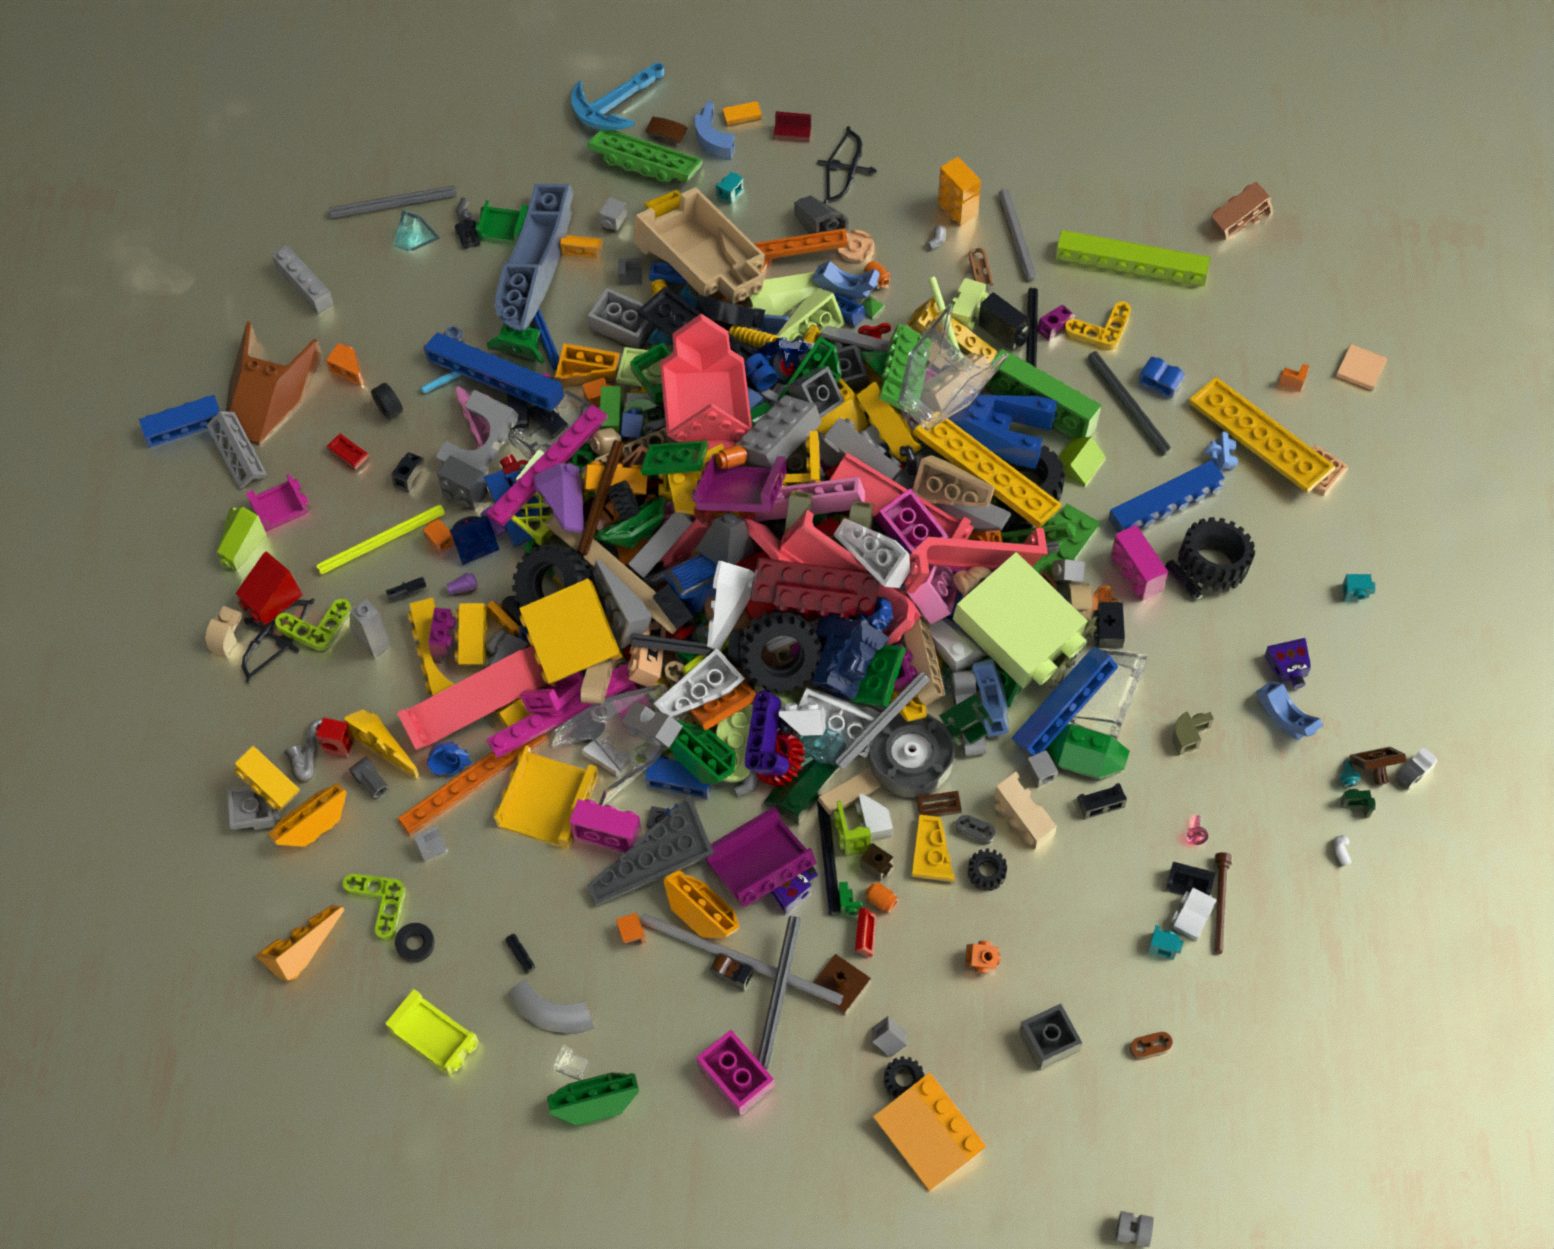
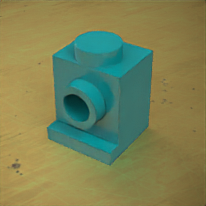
M730 172L727 177L721 180V183H716V196L732 204L744 190L743 177L737 173Z
M1346 574L1342 584L1344 602H1348L1350 598L1362 600L1369 598L1370 594H1375V582H1372L1371 574Z
M1156 925L1148 953L1174 960L1176 953H1181L1184 941L1180 940L1181 936L1176 935L1172 931H1160V926Z

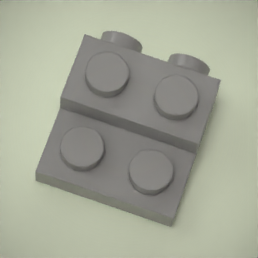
M249 785L227 788L231 830L254 827L255 830L271 828L276 825L277 820H280L279 810L272 809L266 803V799L261 795H257Z

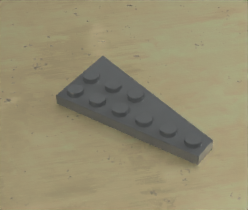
M689 794L680 805L673 808L662 821L655 824L633 844L634 846L618 857L616 862L588 884V888L595 905L598 906L715 855L692 796Z

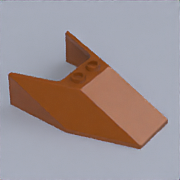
M247 321L229 382L226 411L236 414L250 443L260 445L302 402L323 359L318 340L313 339L288 365H280L250 357L249 354L257 338L251 322Z

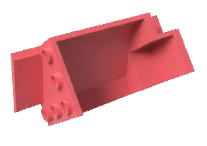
M700 314L672 333L674 351L660 361L667 436L676 442L707 440L708 450L719 444H723L725 449L736 446V443L752 428L744 358L730 350L728 331L703 314Z

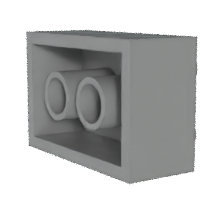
M606 288L588 314L590 329L635 349L642 347L655 328L638 314V310L644 305L643 303L609 288Z

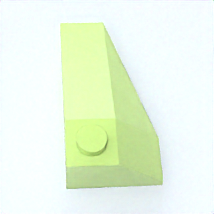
M814 272L766 279L763 282L762 290L746 297L745 302L750 307L766 310L765 315L782 316L786 312H791L795 309L798 303L804 301L820 287L812 281Z
M818 288L802 302L776 335L779 338L782 350H792L800 347L810 325L818 326L821 333L827 325L841 328L845 324L834 294Z

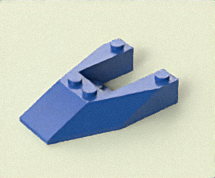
M972 395L966 396L947 411L944 416L1005 462L1036 469L1041 455L1043 439L1009 431L1011 423L1015 422L1050 431L1055 420L1058 401L1039 396Z

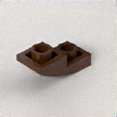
M652 116L645 132L648 136L663 137L666 142L681 143L688 128L678 122Z

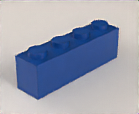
M211 395L153 415H147L139 419L146 442L149 448L208 429L207 424L218 414L220 408L215 395Z

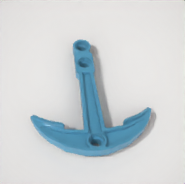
M653 63L650 68L642 70L633 76L631 80L591 104L585 100L582 89L583 82L579 81L571 93V105L576 117L583 124L598 130H621L635 126L634 120L624 119L614 114H610L608 117L604 114L638 90L649 87L656 79H661L665 73L664 66L661 63Z

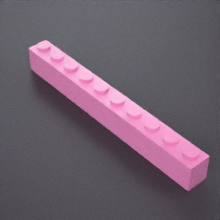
M859 477L781 487L771 512L739 511V515L754 522L787 518L789 496L793 490L813 493L811 512L814 515L846 511L851 509L854 500L865 502V491ZM673 501L666 502L663 517L664 523L675 512ZM689 514L692 523L696 519H717L713 515Z

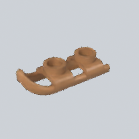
M981 248L970 249L969 262L974 281L984 283L986 286H993L994 283L985 251ZM972 253H981L983 258L973 259ZM983 269L987 270V274L983 273Z

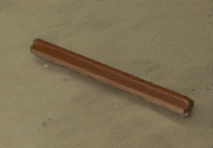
M614 440L577 549V552L581 555L586 556L589 553L609 487L611 486L624 447V443Z

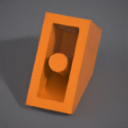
M338 343L326 359L329 371L362 385L363 379L355 350L348 345L344 346Z

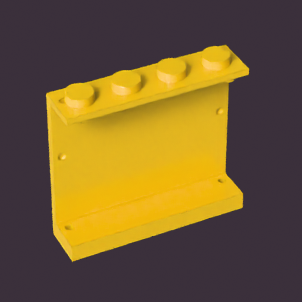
M585 579L520 608L522 614L519 616L520 621L524 627L527 626L529 631L526 634L531 646L534 645L536 649L534 653L535 659L538 664L542 665L544 670L541 672L542 677L546 683L553 687L556 686L555 682L612 658L616 661L622 658L594 585L589 579Z
M526 745L524 751H521L518 755L516 770L513 769L510 774L508 788L503 790L500 807L497 806L494 811L493 817L497 827L569 849L573 839L570 826L571 816L578 799H589L599 776L597 766L589 764L587 770L531 753L529 745Z

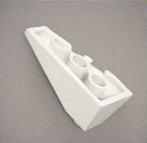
M843 519L834 536L884 587L900 588L910 573L909 553L896 540L851 520Z

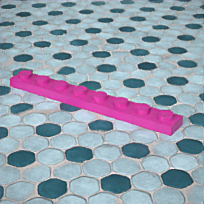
M592 404L487 511V516L503 527L537 492L533 480L534 475L559 463L564 464L608 419L607 414Z
M629 662L612 671L605 700L636 684V682L628 679ZM580 691L558 711L535 712L487 738V743L498 759L597 704L582 703Z

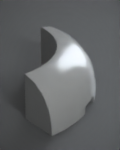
M527 979L514 986L509 992V997L516 1010L540 1029L552 1033L560 1032L566 1034H578L595 1029L584 1001L575 1004H557L547 1001L531 988Z

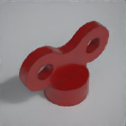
M881 323L874 327L864 325L858 329V333L882 339V334L891 331V325L889 323Z
M510 454L503 458L500 464L504 469L502 470L503 473L509 474L520 470V465L526 466L528 461L519 460L517 462L513 454Z

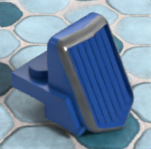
M701 553L668 569L664 575L677 596L685 599L694 613L701 612L708 597L716 595L713 581L717 563Z

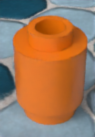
M875 261L869 262L864 268V273L876 269L880 273L876 287H886L890 283L891 274L880 263Z
M740 445L722 449L715 455L717 466L725 470L744 465L747 459V452Z
M879 882L876 884L871 883L865 892L867 901L880 910H886L889 913L899 900L893 891Z

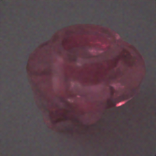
M1192 815V828H1188L1187 831L1188 842L1192 845H1201L1208 839L1207 830L1200 827V815Z

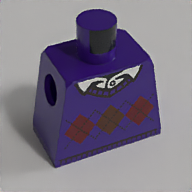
M1301 638L1267 646L1264 656L1278 681H1291L1294 689L1304 687L1306 685L1304 677L1308 676L1311 669L1306 639Z
M813 866L770 892L785 915L790 913L812 893V885L809 881L818 876Z

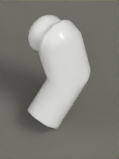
M1345 835L1336 836L1333 840L1335 853L1341 866L1352 862L1345 848L1349 844V840Z

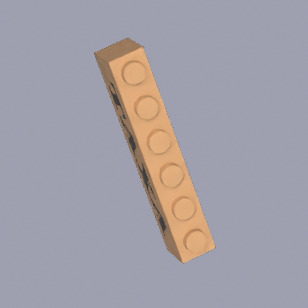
M663 582L652 589L657 593L669 583ZM651 617L648 629L643 635L665 637L666 629ZM631 646L628 679L651 688L661 677L664 650Z

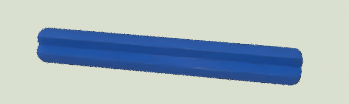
M538 309L532 320L536 329L541 331L539 337L551 367L556 371L560 358L541 311Z

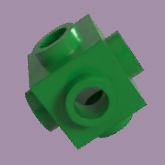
M584 443L570 457V462L579 467L582 473L583 467L587 464L590 465V462L600 456L592 450L591 444Z

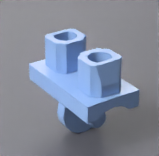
M1222 432L1219 439L1211 441L1210 445L1205 448V454L1215 461V465L1220 472L1225 468L1234 469L1238 464L1237 457L1230 455V453L1236 450V441L1228 439V433Z

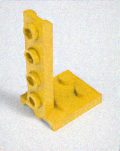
M932 296L914 311L907 325L917 332H922L929 324L948 339L934 296ZM948 314L959 348L966 354L976 353L985 355L990 365L997 351Z
M809 431L810 437H806L807 453H810V457H806L808 473L786 474L781 487L821 482L818 431Z

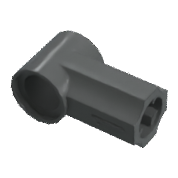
M367 756L349 768L359 784L362 783L374 799L386 794L389 787L377 773L375 766Z

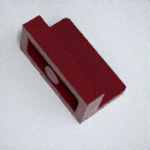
M775 112L773 140L810 142L812 129L811 114Z

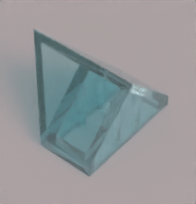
M402 210L394 246L411 252L440 239L421 216Z

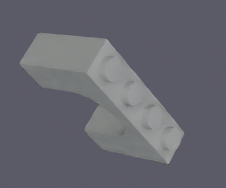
M474 390L465 407L470 413L489 422L490 435L483 446L475 450H464L445 440L436 458L444 464L451 455L482 471L484 476H487L489 466L498 457V451L501 445L507 441L508 433L516 425L519 415L514 409Z

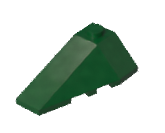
M830 749L825 750L804 765L802 770H798V777L793 776L792 782H786L785 786H775L764 801V804L770 808L775 807L781 815L800 825L817 801V796L823 793L840 769L835 762L840 755Z

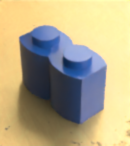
M1151 356L1140 372L1138 381L1149 388L1156 389L1167 397L1173 398L1184 380L1185 373L1179 367L1168 365L1163 359Z

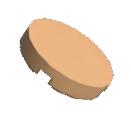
M851 230V232L847 233L848 247L837 248L838 254L843 260L848 263L858 264L871 258L874 253L875 244L868 233L861 230Z

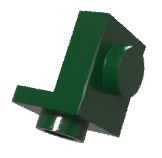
M1349 789L1344 792L1340 800L1342 808L1363 807L1365 818H1370L1373 810L1376 808L1375 799L1371 798L1370 790L1359 791L1358 789Z

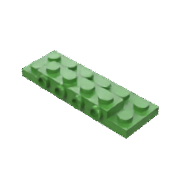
M600 130L588 142L587 148L595 153L604 154L603 161H606L609 165H618L627 171H636L642 176L654 177L660 182L670 183L674 178L688 182L702 166L703 161L701 158L615 130Z
M899 323L890 338L891 345L887 350L889 355L884 362L886 367L881 374L883 381L878 398L914 416L918 409L933 341L927 336L921 335L910 327Z
M1067 503L1061 512L1056 514L1054 518L1051 517L1044 526L1070 523L1076 528L1075 538L1058 541L1059 552L1042 555L1032 567L1039 574L1045 570L1051 578L1053 576V561L1064 559L1075 561L1101 524V522Z

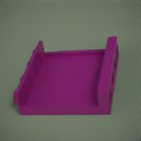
M716 454L712 455L710 461L706 463L705 471H702V476L697 482L696 489L692 493V500L696 502V510L771 512L786 477L785 456H777L772 468L737 466L725 470L717 466Z
M775 807L711 843L715 855L705 858L707 865L743 908L817 864L812 849L804 847L783 823Z

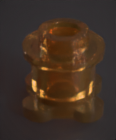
M1102 585L1094 592L1098 602H1118V598L1113 595V587Z

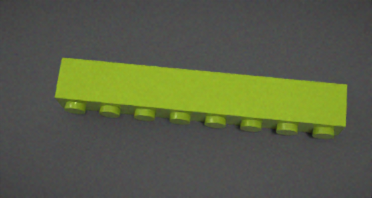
M1061 230L1056 252V259L1201 286H1205L1211 258L1204 255Z

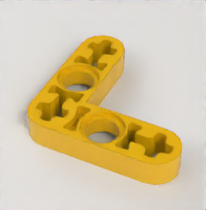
M1124 301L1116 303L1105 328L1081 320L1070 319L1066 322L1064 332L1069 338L1106 350H1113L1118 346L1128 322L1131 306ZM1121 309L1125 310L1122 313V317L1119 316ZM1119 323L1121 327L1115 329L1111 326V324ZM1092 331L1095 332L1097 336L1092 338L1087 336L1086 333ZM1110 334H1112L1113 340H1111V342H1107V340H1109Z

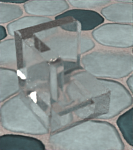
M563 1045L554 1066L556 1072L580 1081L587 1069L589 1060L574 1054L572 1048Z

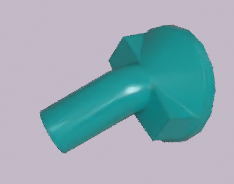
M1345 760L1343 762L1345 773L1340 774L1339 781L1345 787L1357 786V782L1361 781L1359 772H1353L1351 761Z

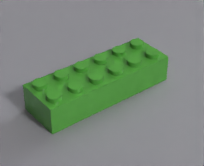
M1004 349L990 362L989 367L992 376L986 380V389L1002 396H1039L1058 401L1052 427L1072 438L1090 437L1096 430L1102 405L1095 400L1088 398L1079 391L1065 385L1062 381H1058L1046 372L1035 368L1030 363L1021 360Z

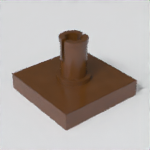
M1389 746L1351 754L1350 761L1365 771L1373 769L1374 784L1382 785L1383 783H1388L1386 766L1406 762V755Z
M835 954L813 983L844 995L840 1006L827 1000L824 1001L846 1015L869 985L871 978Z

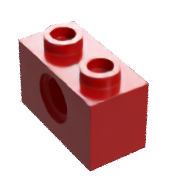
M323 717L321 724L317 725L315 735L324 754L348 759L354 743L348 723Z

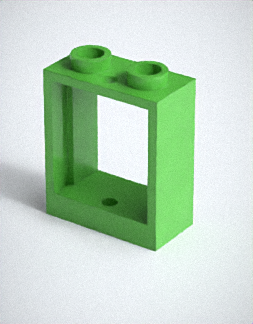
M601 386L600 410L607 414L608 419L599 428L600 430L605 428L614 429L616 433H619L621 442H623L621 429L625 405L621 386Z

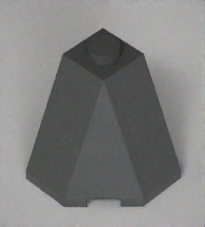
M809 195L794 202V214L808 234L844 228L848 231L849 218L817 198Z
M727 512L715 519L696 547V551L717 564L718 561H723L735 565L755 551L745 521L731 512Z

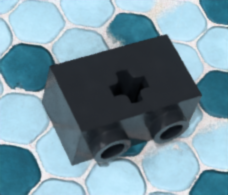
M1098 602L1097 610H1093V617L1097 618V630L1094 633V640H1098V648H1123L1125 641L1123 602Z

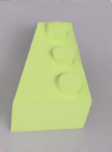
M964 278L957 292V298L954 297L952 301L954 305L952 308H948L947 313L974 332L976 326L974 321L976 318H979L980 303L988 297V292H986V284Z

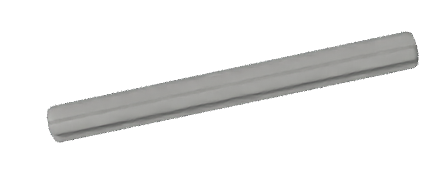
M1003 188L999 192V197L1026 280L1033 281L1037 275L1010 192L1008 189Z
M920 672L888 705V708L886 707L835 760L836 764L844 769L929 682V677L925 673Z

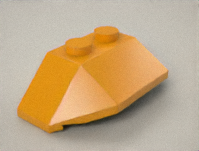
M336 782L331 787L315 793L283 817L267 833L268 836L277 845L305 847L313 843L317 837L325 831L332 829L340 821L347 792Z
M680 870L664 878L663 881L671 910L701 938H725L739 929L740 925L737 921L735 910L703 881L689 875H684V872Z

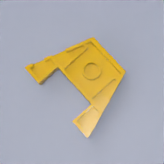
M719 444L707 451L701 471L667 474L675 512L693 515H713L717 518L727 512H731L740 518L739 511L696 510V502L692 500L693 490L696 489L697 482L701 479L702 471L706 469V463L710 461L713 454L719 453L720 450L724 449L723 444Z

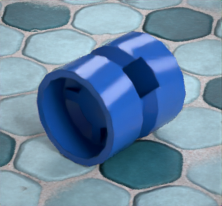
M762 354L752 355L744 362L746 376L751 379L757 390H768L777 382L778 373L769 365V362Z

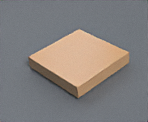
M1351 344L1336 377L1373 391L1387 358Z

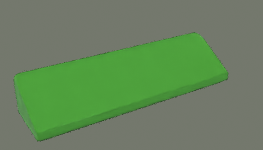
M1070 523L1040 527L1044 528L1046 542L1075 538L1076 528ZM1035 528L1001 533L1002 543L1023 544Z

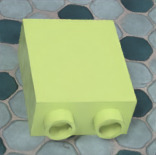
M1017 552L957 604L953 616V621L1022 688L1026 687L1033 679L1039 685L1044 684L1058 669L1053 663L1055 659L1062 653L1071 659L1087 643L1082 633L1088 621Z

